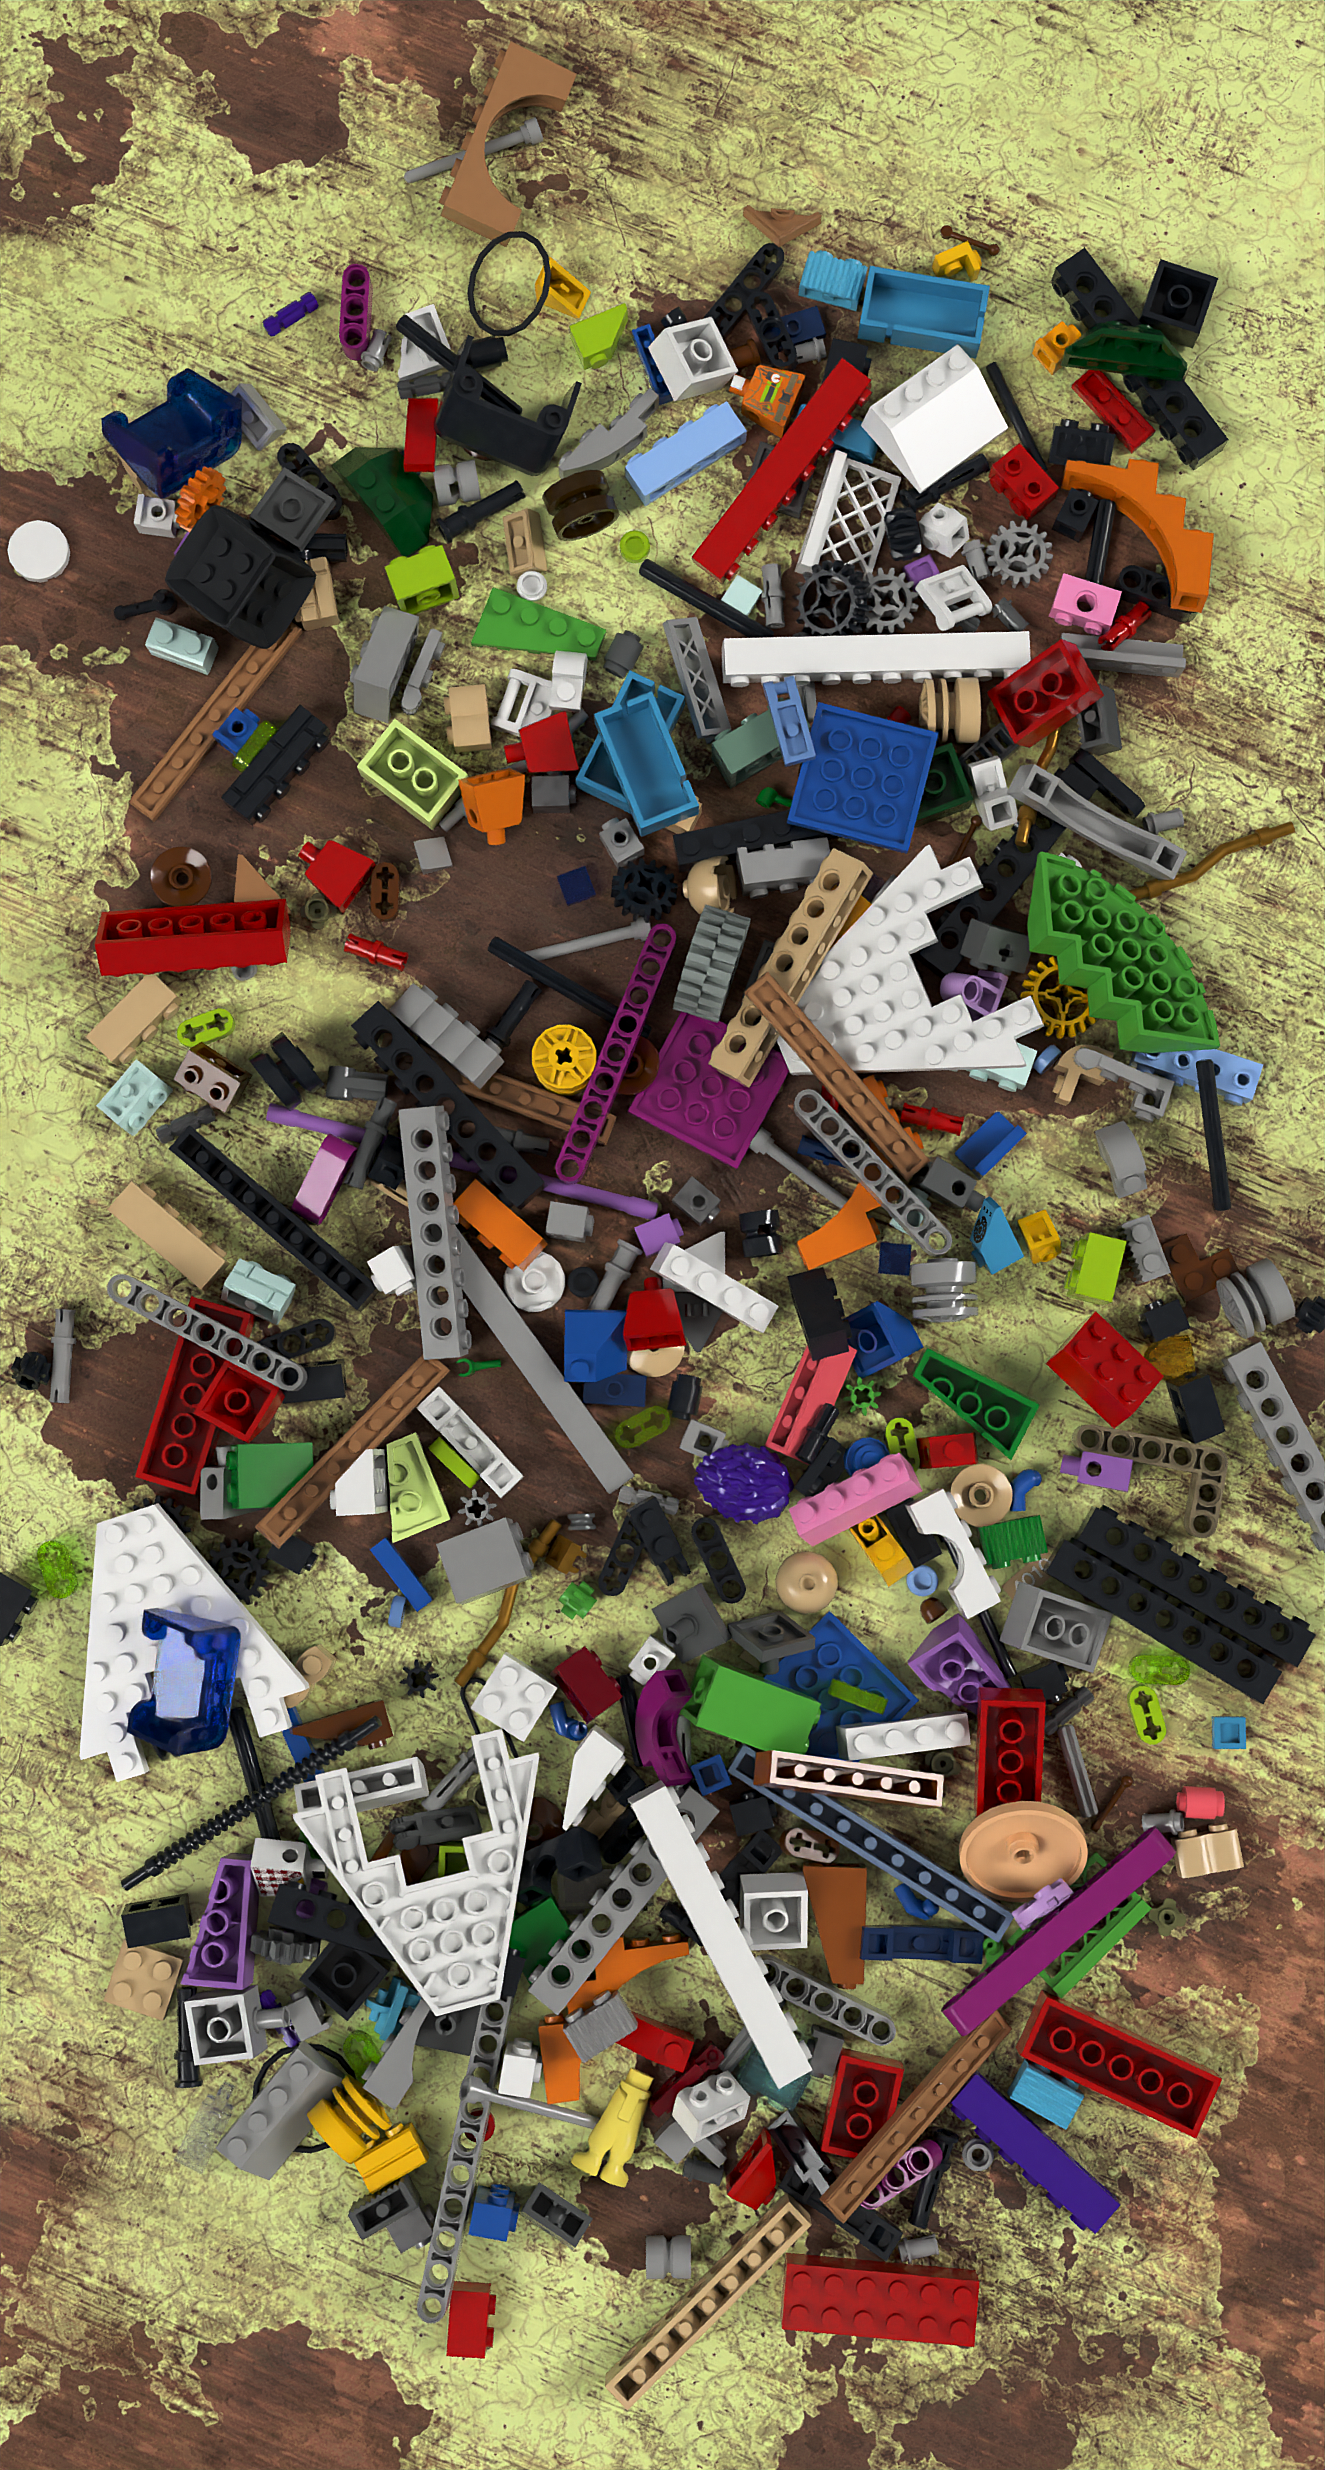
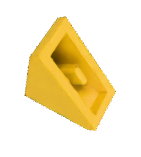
M548 257L551 279L548 296L544 305L573 318H580L591 291L554 259ZM544 265L535 282L537 302L543 290L545 278Z

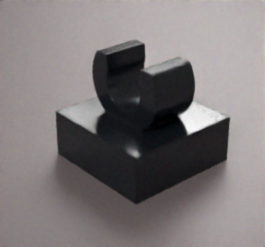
M627 1763L606 1787L614 1798L626 1807L628 1804L630 1805L627 1799L642 1791L646 1787V1783L636 1770Z

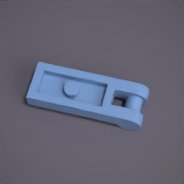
M794 676L784 677V681L774 684L773 681L763 683L764 694L768 702L785 767L814 760L816 754ZM788 694V700L778 702L777 695Z

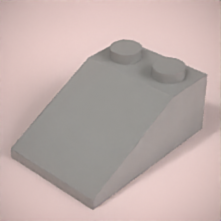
M1019 1581L999 1641L1093 1673L1113 1614Z

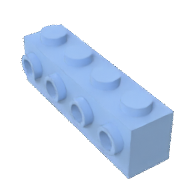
M727 401L720 406L714 404L703 413V417L695 422L692 420L687 421L680 426L678 433L670 438L663 437L656 441L652 446L653 449L645 454L638 453L631 457L625 466V478L644 506H647L746 442L747 430Z
M1217 1049L1160 1053L1133 1051L1129 1066L1135 1067L1143 1073L1157 1074L1175 1081V1086L1182 1087L1183 1083L1194 1086V1091L1199 1093L1196 1062L1202 1059H1211L1214 1064L1217 1094L1224 1096L1225 1102L1237 1106H1242V1103H1248L1253 1100L1263 1068V1064Z

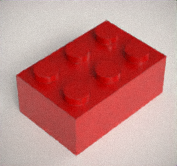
M1063 639L1057 641L987 692L1014 743L1028 748L1038 743L1104 696L1077 645Z
M1096 1311L1073 1331L1046 1363L1114 1429L1133 1415L1164 1377Z
M841 2049L833 2074L819 2139L821 2151L849 2158H855L896 2111L904 2073L901 2061L851 2049Z

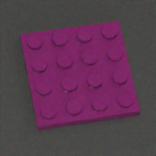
M681 1011L659 1052L660 1065L655 1080L646 1090L636 1095L628 1113L737 1170L751 1144L750 1142L755 1137L785 1081L789 1069L782 1053L771 1049L749 1088L723 1075L708 1063L711 1060L713 1049L720 1044L726 1034L728 1025L721 1021L716 1023ZM746 1043L739 1047L738 1053L745 1048Z

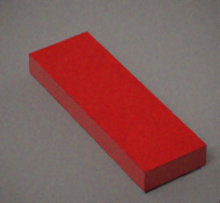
M1088 370L1072 384L1071 388L1104 424L1109 425V430L1116 434L1115 436L1131 454L1154 435L1156 430L1102 371Z
M408 398L404 472H435L437 433L434 429V420L439 408L438 398Z

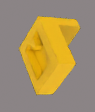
M966 241L935 255L932 270L936 277L943 275L950 277L960 272L964 266L970 280L974 281L978 278L982 262L977 250H972L969 242Z
M1046 1209L1017 1220L1018 1228L1030 1251V1258L1033 1264L1049 1262L1062 1253L1060 1237Z

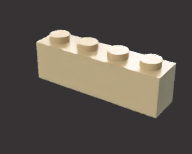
M131 1181L107 1210L199 1289L207 1291L230 1264L224 1258L227 1253L215 1242H212L209 1246L203 1241L201 1237L204 1233L191 1222L187 1225L182 1223L177 1218L180 1213L168 1202L162 1206L155 1200L154 1197L157 1193L147 1184L142 1182L139 1186Z

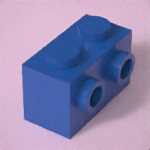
M492 2184L491 2187L478 2185L468 2235L507 2242L509 2231L515 2232L520 2203L514 2202L516 2192L510 2191L508 2186L502 2184Z

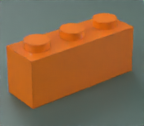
M476 1178L453 1203L458 1208L459 1223L467 1230L470 1226H473L479 1232L476 1238L489 1250L493 1246L500 1250L502 1254L498 1258L512 1270L517 1266L524 1272L548 1245L537 1232Z

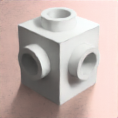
M937 503L929 512L925 513L919 521L922 543L928 549L936 550L949 558L970 539L967 517L961 515L957 510L948 508L940 503Z

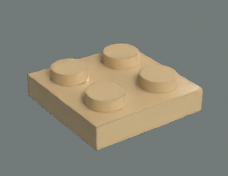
M125 1938L103 2001L163 2021L166 2018L185 1957L149 1945L128 1948Z

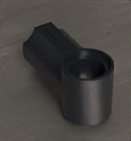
M315 533L302 552L287 544V548L303 561L326 557L328 562H347L348 545L346 534Z

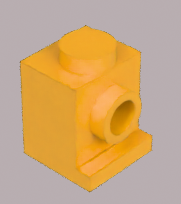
M1061 321L1043 338H1039L1036 341L1032 354L1053 375L1062 367L1060 365L1065 348L1080 338L1081 333L1073 324L1067 326ZM1059 339L1064 345L1058 344L1056 340Z

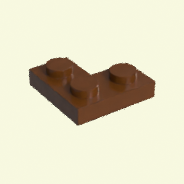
M1187 1234L1161 1245L1171 1271L1169 1274L1184 1303L1217 1288V1280L1224 1277L1230 1280L1232 1273H1240L1228 1248L1200 1261Z

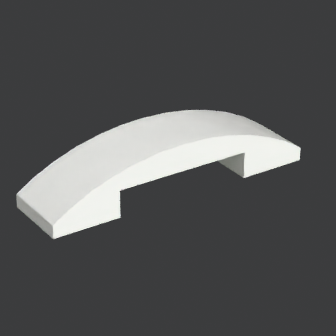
M438 1386L416 1407L480 1474V1477L500 1498L507 1494L524 1477L441 1387Z

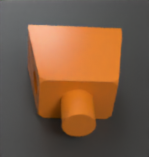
M507 768L458 779L470 826L481 832H487V843L489 845L504 844L506 842L505 828L519 825L522 821L525 775Z

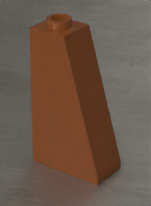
M802 1862V1871L831 1981L841 1989H856V1984H864L865 1960L860 1959L862 1926L866 1924L867 1867L863 1863Z

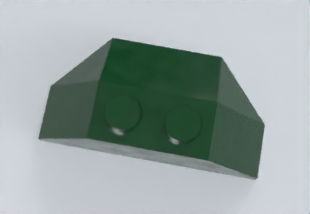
M1107 321L1105 323H1098L1066 347L1060 366L1181 382L1187 371L1188 364L1161 330H1155L1148 325L1131 327L1124 326L1117 321Z
M355 447L331 466L398 553L409 558L429 543L433 494L415 472H404V457L397 448Z

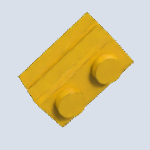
M402 2122L394 2124L385 2131L386 2136L377 2142L372 2138L365 2141L367 2150L354 2161V2164L371 2194L428 2162L429 2152L412 2122L404 2126Z

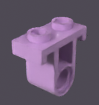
M979 970L977 976L951 972L942 979L940 994L944 1001L961 994L972 1020L976 1021L997 1010L1009 977L1002 973Z

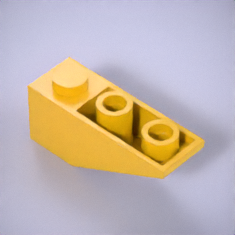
M877 1514L849 1528V1531L888 1587L914 1570L908 1556Z

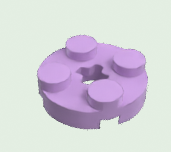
M1060 1878L1051 1885L1048 1884L1034 1895L1035 1898L1028 1904L1027 1902L1011 1914L1022 1931L1037 1923L1036 1918L1040 1919L1044 1915L1046 1916L1074 1892Z

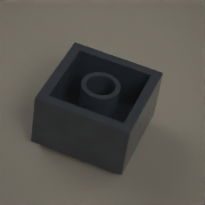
M1160 259L1139 317L1140 322L1143 325L1151 326L1155 330H1161L1169 341L1193 349L1200 334L1218 278Z
M329 1942L299 1980L348 2021L387 1975L393 1964L387 1959Z

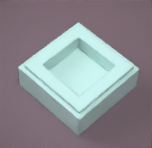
M737 575L721 601L748 616L760 599L763 590Z

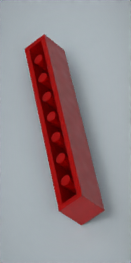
M844 358L838 362L693 554V563L720 584H723L726 579L731 581L741 568L738 563L745 554L750 556L760 542L757 538L763 530L768 532L778 519V516L775 514L782 505L787 507L797 494V491L794 489L801 480L806 482L816 469L813 464L820 455L825 457L835 443L832 439L839 430L843 433L854 418L851 414L857 406L862 408L867 403L873 393L870 391L872 381Z

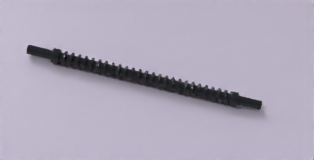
M375 1715L352 1731L345 1730L338 1735V1739L333 1738L331 1744L325 1743L324 1749L318 1748L317 1754L310 1753L309 1759L304 1757L302 1758V1763H295V1768L288 1767L287 1773L282 1771L280 1778L278 1776L273 1777V1782L267 1781L266 1787L259 1786L258 1792L253 1790L251 1796L245 1795L244 1801L238 1800L236 1805L232 1804L229 1806V1810H222V1815L216 1814L215 1820L208 1819L207 1824L202 1823L200 1825V1829H193V1834L187 1833L186 1838H179V1843L173 1842L171 1847H165L164 1852L159 1851L157 1856L153 1855L148 1858L143 1867L121 1880L122 1887L128 1891L148 1877L158 1876L164 1872V1868L169 1869L171 1863L176 1864L178 1859L182 1860L185 1858V1854H192V1849L198 1850L199 1844L204 1846L207 1840L212 1841L214 1839V1835L220 1836L221 1830L226 1832L228 1825L233 1827L235 1826V1821L241 1822L243 1816L249 1817L250 1811L255 1813L257 1807L263 1808L264 1802L270 1803L272 1801L271 1797L276 1799L279 1797V1792L284 1794L286 1793V1788L292 1789L293 1783L300 1784V1778L306 1780L308 1773L314 1775L315 1769L321 1770L323 1768L322 1764L329 1765L330 1759L333 1761L337 1760V1754L343 1756L344 1750L351 1751L357 1747L359 1740L382 1726L380 1719Z

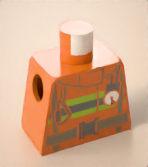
M758 365L751 380L735 374L729 392L744 397L741 406V414L782 438L804 389L806 375Z

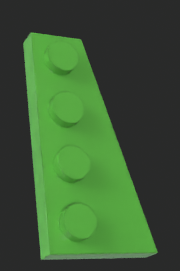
M493 587L471 645L475 647H497V649L508 651L510 649L522 650L533 654H555L556 650L586 653L588 660L596 661L607 632L606 629Z

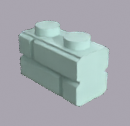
M157 617L153 622L145 644L151 655L206 675L211 670L219 648L214 638L204 634L198 635L196 631Z
M239 1258L223 1285L221 1299L278 1325L292 1302L296 1284L292 1283L285 1275H275L264 1270L257 1262H247Z

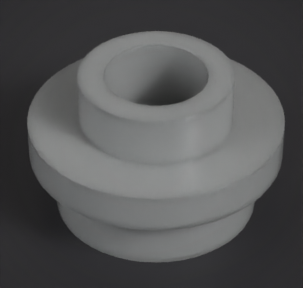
M972 2138L963 2146L962 2158L965 2165L971 2170L983 2171L992 2164L994 2151L990 2143H986L981 2138ZM977 2148L983 2150L982 2157L978 2159L972 2157V2152Z

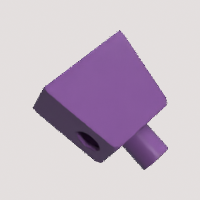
M1086 1451L1082 1452V1458L1063 1454L1060 1473L1078 1476L1077 1482L1081 1484L1128 1493L1133 1460ZM1090 1464L1102 1467V1471L1098 1476L1088 1474L1087 1469Z

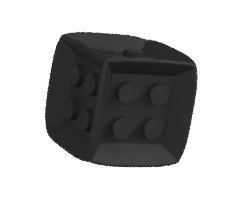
M214 505L200 517L179 548L167 570L165 582L175 594L211 622L226 629L234 637L248 644L267 649L276 643L286 631L310 594L317 575L305 561L275 538L257 529L252 523L233 511L219 505Z

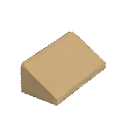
M526 508L503 516L510 575L519 576L527 571L539 573L547 571L540 514Z

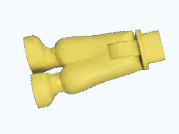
M630 2068L626 2079H621L620 2085L614 2092L606 2110L592 2130L588 2139L589 2150L587 2152H576L573 2155L571 2163L592 2176H597L605 2153L609 2151L610 2157L602 2168L600 2178L612 2185L626 2187L629 2179L627 2173L623 2170V2166L632 2158L639 2128L651 2096V2092L648 2090L654 2079L652 2076Z

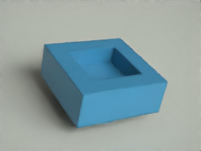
M1212 1716V1748L1246 1749V1717Z

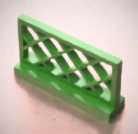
M1097 1852L1087 1860L1081 1874L1083 1875V1884L1087 1882V1870L1096 1861L1102 1867L1108 1864ZM1073 1883L1069 1887H1081L1083 1884ZM1135 1891L1130 1894L1132 1899L1124 1907H1115L1112 1910L1119 1912L1111 1920L1110 1912L1106 1915V1925L1101 1930H1089L1084 1934V1947L1079 1952L1064 1951L1060 1955L1061 1970L1053 1978L1044 1970L1039 1973L1061 1999L1152 1909ZM1019 1928L1007 1942L1013 1946L1024 1932H1029L1032 1928H1027L1024 1931ZM1087 1933H1094V1934H1096V1935L1087 1943ZM1065 1956H1074L1065 1965Z

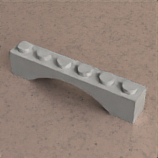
M1035 764L1021 765L1007 791L1008 795L1158 880H1174L1187 854V851L1163 837L1138 828L1097 807L1073 791L1060 778Z
M419 1992L417 1995L421 1999L416 2007L408 2006L398 2021L403 2025L398 2034L394 2036L390 2033L380 2048L384 2055L378 2064L372 2061L361 2077L366 2081L363 2088L394 2110L413 2083L412 2061L414 2045L419 2029L430 2010V2007Z

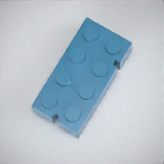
M870 266L857 339L884 343L886 337L891 338L890 344L940 353H946L958 344L970 358L976 359L981 342L990 286Z
M629 670L612 707L620 704L623 710V717L628 716L626 701L651 691L654 694L655 682ZM660 685L657 690L658 698L655 697L671 736L685 707V696ZM598 733L576 778L577 788L632 814Z
M652 691L626 701V711L628 714L626 717H623V710L620 704L594 714L596 728L641 837L699 814V804L689 780H686V772Z

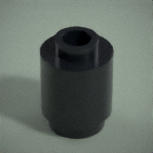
M494 335L473 340L466 363L477 372L502 366V363L509 361L504 338H496Z
M677 1374L676 1381H672L667 1410L673 1411V1418L690 1421L691 1415H698L703 1386H700L702 1378Z

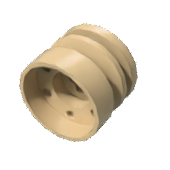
M940 678L937 693H935L933 679H924L921 696L919 697L920 727L934 732L938 730L939 742L941 744L946 743L948 732L951 729H954L957 743H978L981 725V700L978 678H956L953 692H948L946 680Z

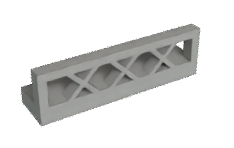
M697 617L666 620L663 623L664 631L697 738H705L707 744H712L715 742L714 738L726 729H730L732 732L698 619Z
M1062 633L1060 639L1077 645L1089 669L1179 678L1186 666V659L1182 658L1183 645L1125 639L1114 651H1104L1101 649V646L1107 641L1105 640L1099 645L1098 638L1100 636Z

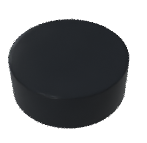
M578 1267L570 1273L568 1287L575 1296L588 1298L594 1295L598 1289L599 1279L591 1268Z

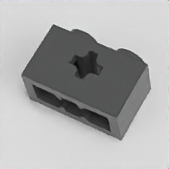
M971 919L960 954L970 958V964L987 970L988 966L992 965L994 966V971L1010 976L1012 971L1025 973L1031 952L1029 950L1028 935L1009 928Z
M540 2182L536 2185L519 2213L571 2250L576 2248L593 2219Z

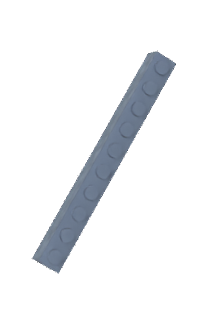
M744 1743L740 1744L726 1767L727 1772L999 1943L1014 1918L1011 1914V1909L977 1890L970 1883L832 1796L753 1785L756 1753L761 1751L753 1746Z

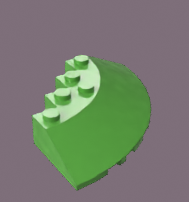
M1039 852L1027 922L1030 952L1057 956L1059 984L1087 988L1089 1017L1117 1021L1119 1049L1160 1053L1218 1049L1220 1042L1213 1010H1208L1203 994L1206 993L1203 983L1197 982L1191 971L1193 964L1181 946L1176 947L1171 938L1166 934V926L1155 914L1149 915L1135 902L1137 897L1118 883L1113 886L1101 878L1102 873L1094 869L1089 872L1076 866V861Z

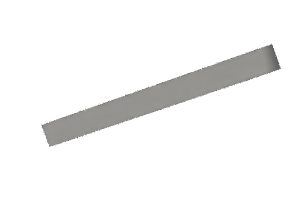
M439 1202L435 1203L431 1208L436 1209ZM434 1224L431 1229L434 1239L439 1241L442 1237V1229L437 1224ZM456 1227V1235L460 1237L462 1243V1254L459 1255V1264L465 1273L463 1291L603 1487L611 1494L635 1477L570 1384L564 1382V1376ZM439 1256L445 1264V1260L443 1259V1257Z
M504 1995L500 1996V2000L481 2004L466 2075L474 2076L476 2068H486L490 2074V2080L486 2085L494 2089L496 2087L514 1998ZM490 2003H499L503 2007L504 2015L501 2019L495 2020L489 2016L488 2006ZM491 2035L496 2039L497 2048L495 2051L488 2052L482 2048V2036ZM483 2100L480 2102L483 2106V2113L480 2116L471 2115L467 2109L468 2102L460 2101L417 2303L418 2316L426 2323L440 2321L450 2304L492 2106L490 2101ZM469 2132L475 2136L476 2146L474 2148H465L461 2144L460 2136L462 2133ZM457 2165L465 2166L469 2171V2179L466 2181L457 2180L453 2173L454 2167ZM450 2198L458 2199L462 2204V2212L458 2214L451 2213L446 2206L447 2200ZM443 2231L451 2232L455 2237V2245L451 2247L443 2245L439 2239L440 2233ZM436 2264L445 2266L448 2270V2278L444 2280L436 2278L432 2272L433 2266ZM436 2298L441 2304V2311L437 2313L430 2312L426 2308L425 2300Z

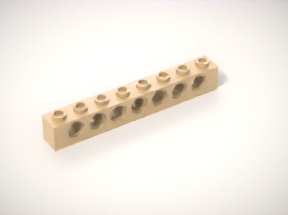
M832 849L829 856L825 857L822 861L820 871L814 882L807 887L799 908L792 913L784 934L775 942L773 953L767 963L760 968L757 979L765 972H769L795 1004L799 1003L873 875V872L864 862L839 850ZM840 882L838 887L831 891L832 886ZM824 909L823 913L815 918L817 912ZM808 936L807 941L800 945L801 940ZM793 962L792 967L784 972L785 967ZM746 995L743 998L742 1006L737 1015L730 1020L722 1041L713 1049L711 1060L708 1064L723 1075L749 1088L777 1041L779 1034ZM762 1016L760 1022L753 1026L755 1019ZM746 1043L745 1048L738 1053L739 1047Z
M785 2193L606 2373V2389L627 2411L812 2225L810 2214L791 2195Z

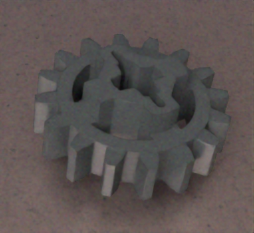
M269 1926L268 1931L260 1930V1932H253L250 1950L254 1954H261L262 1957H265L266 1961L277 1962L280 1965H291L292 1963H303V1958L312 1959V1957H318L321 1939L283 1927Z

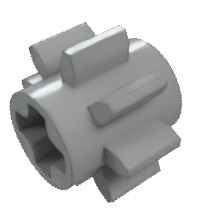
M473 1489V1498H460L466 1505L465 1509H460L458 1513H466L468 1517L465 1522L466 1525H469L474 1520L477 1521L478 1527L483 1526L482 1519L487 1518L492 1521L495 1519L489 1512L497 1504H489L487 1501L490 1495L489 1492H486L483 1497H478L477 1490ZM474 1500H478L479 1504H485L486 1510L481 1512V1517H477L476 1513H470L469 1509L474 1505Z

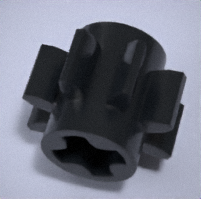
M1316 1296L1313 1300L1305 1297L1295 1310V1317L1299 1319L1295 1326L1306 1334H1311L1313 1330L1321 1333L1325 1329V1299L1321 1296Z
M25 1352L23 1358H15L11 1367L14 1371L12 1378L15 1379L19 1387L25 1390L38 1389L40 1384H48L52 1374L49 1371L51 1363H48L46 1357L38 1352Z
M419 1658L414 1661L415 1668L403 1667L408 1676L402 1679L400 1684H408L410 1687L407 1695L410 1696L414 1691H419L421 1698H425V1689L427 1687L433 1691L437 1689L432 1681L434 1678L439 1677L440 1673H432L430 1670L432 1661L424 1666L421 1665ZM424 1671L426 1673L424 1679L427 1681V1684L421 1683L418 1686L414 1683L416 1677L413 1675V1672L418 1674Z

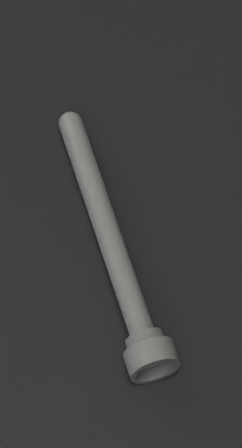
M536 117L524 121V125L519 126L520 130L485 142V156L522 142L525 145L529 143L535 145L543 142V136ZM463 150L409 170L404 174V179L407 183H414L452 169L456 158L463 160L466 151Z
M639 917L636 922H630L631 926L524 953L541 961L633 937L635 940L641 939V942L646 941L651 927L650 923H645L643 917Z
M761 1127L750 1142L749 1148L755 1153L760 1152L763 1155L767 1153L842 1209L848 1199L775 1145V1140L770 1137L772 1134Z
M466 2075L460 2086V2100L472 2104L486 2100L594 2129L600 2120L597 2116L547 2104L531 2098L500 2094L497 2089L487 2087L481 2078L472 2075Z

